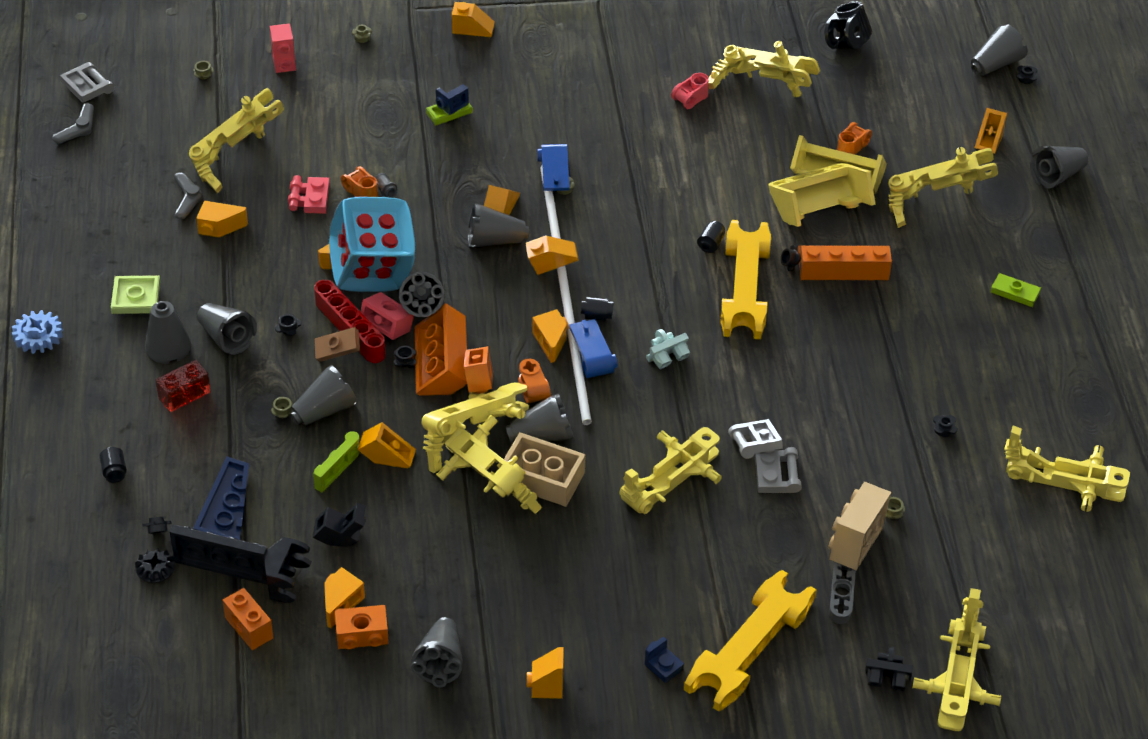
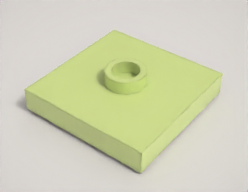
M115 276L111 313H150L151 307L159 300L160 276Z

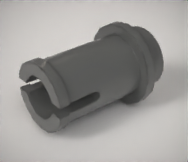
M385 173L376 175L377 185L380 187L382 195L388 198L394 197L397 194V185L391 182Z

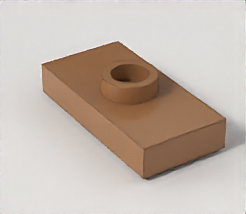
M355 327L315 338V358L319 362L360 351L359 330Z

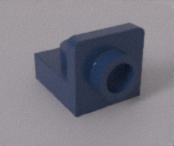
M462 84L448 93L441 88L436 89L435 101L437 106L449 115L469 104L468 87Z
M662 637L647 646L644 665L664 683H667L684 670V663L667 649L666 638Z

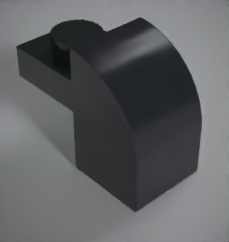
M356 503L346 514L327 507L315 520L313 538L330 546L347 547L356 544L359 541L360 530L366 522V517H364L366 506Z

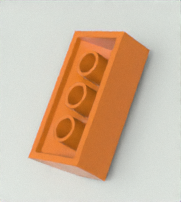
M798 246V253L801 255L799 262L801 280H889L892 264L890 246Z
M445 303L434 314L426 317L415 326V350L417 353L415 355L416 394L419 396L452 395L467 384L464 371L465 351L467 350L466 316Z

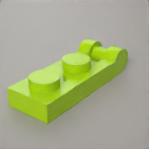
M348 432L345 435V441L330 453L328 459L322 465H318L315 468L313 477L316 490L323 492L359 456L360 451L357 450L359 434L357 432Z

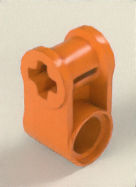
M855 122L850 123L839 134L837 150L856 155L862 148L868 145L872 137V131L857 126Z
M358 166L349 175L344 174L341 176L343 187L355 197H378L377 179L366 172L363 167Z
M534 359L523 360L519 365L521 374L519 375L518 382L527 386V391L523 392L526 403L542 401L550 397V386L544 377L540 364Z

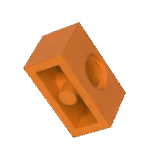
M488 346L465 351L464 371L469 393L475 392L480 394L492 389L493 367Z
M245 588L222 600L226 620L252 651L273 639L271 619Z
M385 605L335 610L338 649H354L365 646L377 647L389 644Z

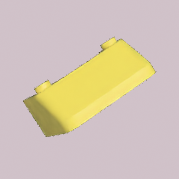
M799 135L790 169L794 174L799 175L835 164H849L870 171L873 192L876 194L887 163L883 155L878 154L877 160L810 144L804 136Z
M835 164L768 184L770 194L782 220L788 223V225L797 227L801 226V219L804 218V214L839 204L846 206L848 209L858 207L859 203L871 206L876 205L870 171L849 164Z

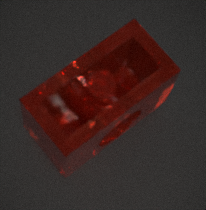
M197 360L155 379L158 398L169 412L211 392L208 373Z

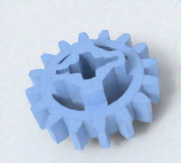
M43 310L39 314L31 311L30 316L23 314V320L16 319V325L12 326L13 341L16 342L17 348L22 347L24 352L31 349L32 354L39 349L41 353H44V348L53 349L52 344H59V338H63L62 323L59 322L58 316H52V312L44 315Z

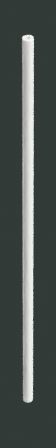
M541 166V167H540V170H541V176H542V182H543V168H542V166ZM544 191L551 236L561 239L553 191ZM562 266L557 268L564 315L569 325L575 323L566 267ZM568 329L567 333L582 423L589 425L592 421L580 351L570 329Z

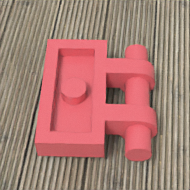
M295 175L290 182L289 209L296 211L298 207H304V213L326 214L330 187L329 178L308 177L307 183H302V178L299 175Z

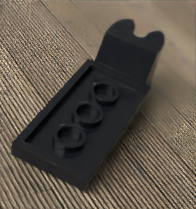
M173 525L170 530L175 563L268 585L269 599L278 602L291 603L295 601L296 595L284 589L294 587L295 582L290 579V576L293 577L295 575V568H308L312 563L306 557L296 554L309 553L310 547L301 541L283 537L267 550V546H262L259 543L245 542L233 537L228 538L212 532L195 530L187 526Z

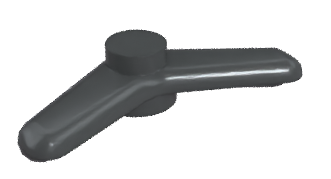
M84 103L76 123L53 135L52 141L56 144H62L77 137L91 134L94 106L90 103Z
M176 173L174 178L183 191L184 198L175 212V218L184 220L193 208L202 201L203 197L199 187L186 174Z

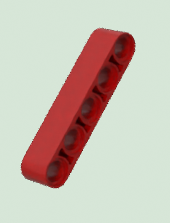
M329 280L318 281L314 285L316 306L339 331L354 327L359 330V352L366 360L371 363L383 361L386 357L384 336L333 282Z

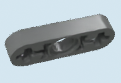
M836 562L832 574L829 617L837 624H845L850 621L852 615L856 570ZM842 570H846V579H841ZM845 588L849 591V594L840 595L836 592V589ZM839 604H844L843 614L838 613Z

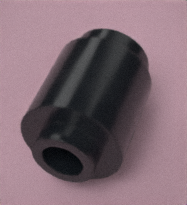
M712 221L705 226L697 239V244L701 250L708 253H713L717 250L725 237L724 225L718 221Z
M587 297L586 301H582L581 314H585V319L606 321V319H612L614 301H608L607 298Z
M117 447L104 449L99 455L103 476L111 483L122 481L127 472L123 451Z

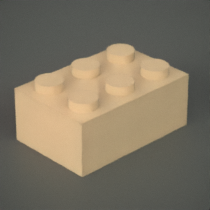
M520 432L504 458L508 462L514 456L518 457L515 463L526 472L521 483L526 485L531 492H535L537 497L565 507L585 474V454Z
M864 482L859 490H854L850 500L851 503L845 504L841 517H837L834 521L832 530L835 531V535L832 536L828 548L831 549L829 560L854 570L858 569L883 529L891 496L890 491Z

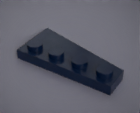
M226 456L193 529L240 540L249 463Z

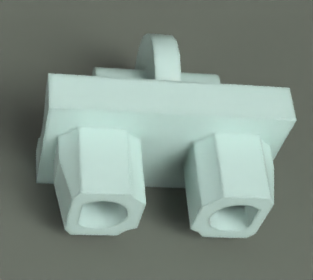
M662 329L655 332L656 338L651 340L653 347H650V354L646 355V359L648 362L654 361L659 369L671 364L672 360L668 355L670 353H674L678 361L686 359L690 354L686 344L689 339L687 334L683 333L674 337L672 332L666 334Z

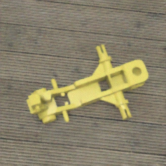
M782 41L774 43L776 53L729 45L724 49L725 59H720V64L716 63L717 67H712L713 71L709 77V89H715L720 84V81L729 75V72L734 74L747 72L748 77L752 78L751 71L760 70L759 75L761 77L786 82L793 96L797 98L802 94L799 86L810 87L812 82L809 74L818 75L820 68L814 58L789 56L788 51L783 47Z
M269 88L257 94L253 101H250L248 96H244V99H241L243 105L240 111L193 145L189 150V156L202 182H207L217 194L223 186L213 175L209 166L215 160H219L218 153L222 145L227 142L230 147H233L252 132L256 134L257 138L261 139L262 136H265L263 125L266 122L272 121L284 111V106L280 100H276L268 107H264L273 99V94Z
M960 147L961 152L959 148L956 150V159L892 176L888 182L891 193L889 195L890 212L895 215L898 228L906 225L903 215L904 200L910 199L912 196L917 198V192L926 185L931 184L932 190L935 191L961 184L964 192L969 194L968 189L970 193L973 192L972 186L975 180L982 181L996 177L998 175L996 163L986 164L994 160L992 149L986 148L967 155L965 148Z
M510 383L487 394L471 392L469 400L425 414L421 423L423 428L428 431V435H424V437L429 440L423 442L428 446H423V449L427 452L429 471L436 473L442 468L440 451H443V436L454 433L458 427L465 429L466 425L462 423L466 419L470 418V422L475 425L486 421L490 415L494 418L505 415L510 418H524L525 411L529 409V405L516 401L515 396L527 391V386L520 383Z
M492 415L482 425L479 424L477 426L478 429L473 435L465 429L458 427L454 433L443 436L444 440L442 442L454 455L449 461L446 460L444 462L445 465L436 473L442 481L452 471L455 472L457 468L471 467L489 480L488 485L484 488L485 493L492 488L502 498L505 495L513 494L522 503L520 506L523 509L529 508L535 514L542 508L536 501L537 494L531 492L526 485L521 483L526 472L515 463L518 457L514 456L506 462L488 448L487 436L490 434V429L498 422ZM494 462H498L497 467L499 469L496 473L492 471L489 473L487 471Z
M1014 425L1012 426L1010 439H1007L1004 449L1006 459H1008L1006 472L1010 478L1015 480L1024 479L1030 483L1038 482L1078 491L1082 494L1083 502L1081 509L1085 511L1086 504H1088L1086 512L1091 511L1092 502L1096 500V496L1116 502L1124 500L1130 472L1119 467L1102 466L1104 462L1102 457L1104 448L1100 446L1099 453V445L1095 446L1093 455L1085 461L1080 462L1056 457L1055 462H1050L1039 455L1040 447H1037L1035 452L1023 447L1020 440L1022 429ZM1033 467L1044 469L1043 473ZM1119 475V476H1121L1123 479H1122V480H1116V479L1114 478V476Z
M703 427L681 445L678 443L677 438L670 437L665 431L659 432L657 439L666 445L668 449L667 457L654 466L653 474L640 479L639 474L633 469L626 471L623 477L625 484L619 491L621 499L638 513L647 514L657 501L666 502L664 496L691 475L708 477L717 484L722 479V476L714 471L713 466L708 463L719 454L718 448L715 447L720 441L719 436L711 429ZM709 436L711 439L707 441L703 440L702 437ZM681 462L683 464L682 467L679 469L675 467ZM650 486L654 490L646 491L645 489Z
M971 588L969 598L963 599L962 619H951L948 634L953 635V637L940 636L941 640L951 643L947 671L929 681L914 677L912 688L927 691V694H931V692L943 694L938 725L943 729L961 731L963 729L969 700L978 701L980 705L987 703L1000 706L1001 695L986 693V690L981 689L973 677L977 649H990V645L978 643L979 641H984L986 626H981L982 623L977 622L979 609L983 608V602L979 600L981 590ZM958 645L970 647L967 650V653H971L970 657L955 654L956 650L960 651V646Z

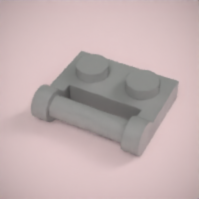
M87 62L60 75L61 82L82 103L103 93L110 94L115 88L111 81L106 80L96 71V67L91 62ZM88 76H91L98 84L96 85Z
M769 419L733 425L728 430L731 439L735 440L740 447L739 451L743 458L749 459L759 452L770 453L777 449H783L782 439ZM743 435H749L753 442H747Z
M788 447L785 450H774L770 453H755L758 493H796L802 489L801 481L798 479L796 464L798 452L796 448ZM780 462H787L788 481H782Z

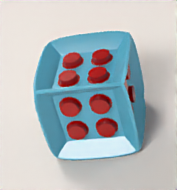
M354 197L340 202L330 226L329 238L331 265L337 288L355 292H387L400 289L402 282L409 276L415 260L414 230L411 213L406 201L388 197Z

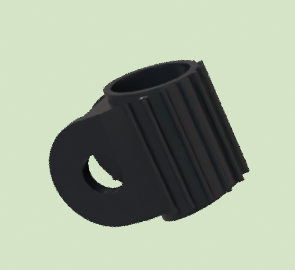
M852 1L835 9V13L828 19L824 31L825 40L829 48L839 49L843 46H849L852 49H859L870 39L871 32L873 31L863 4L858 1ZM834 28H836V31H837L836 38L834 37V34H833Z

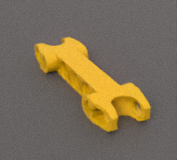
M732 220L727 231L725 255L736 256L733 299L722 298L720 323L723 336L730 337L733 328L746 326L753 331L754 339H761L766 325L767 302L756 301L759 258L769 259L771 234L768 222H761L759 230L755 232H746L739 227L738 220Z
M783 570L767 579L756 591L752 600V604L758 608L717 655L705 650L698 657L684 683V691L691 694L702 686L714 687L718 692L714 699L713 708L717 711L723 710L736 701L750 681V675L745 673V670L785 623L794 629L799 627L805 620L816 598L817 590L813 587H807L801 593L792 594L784 590L787 582L788 573Z

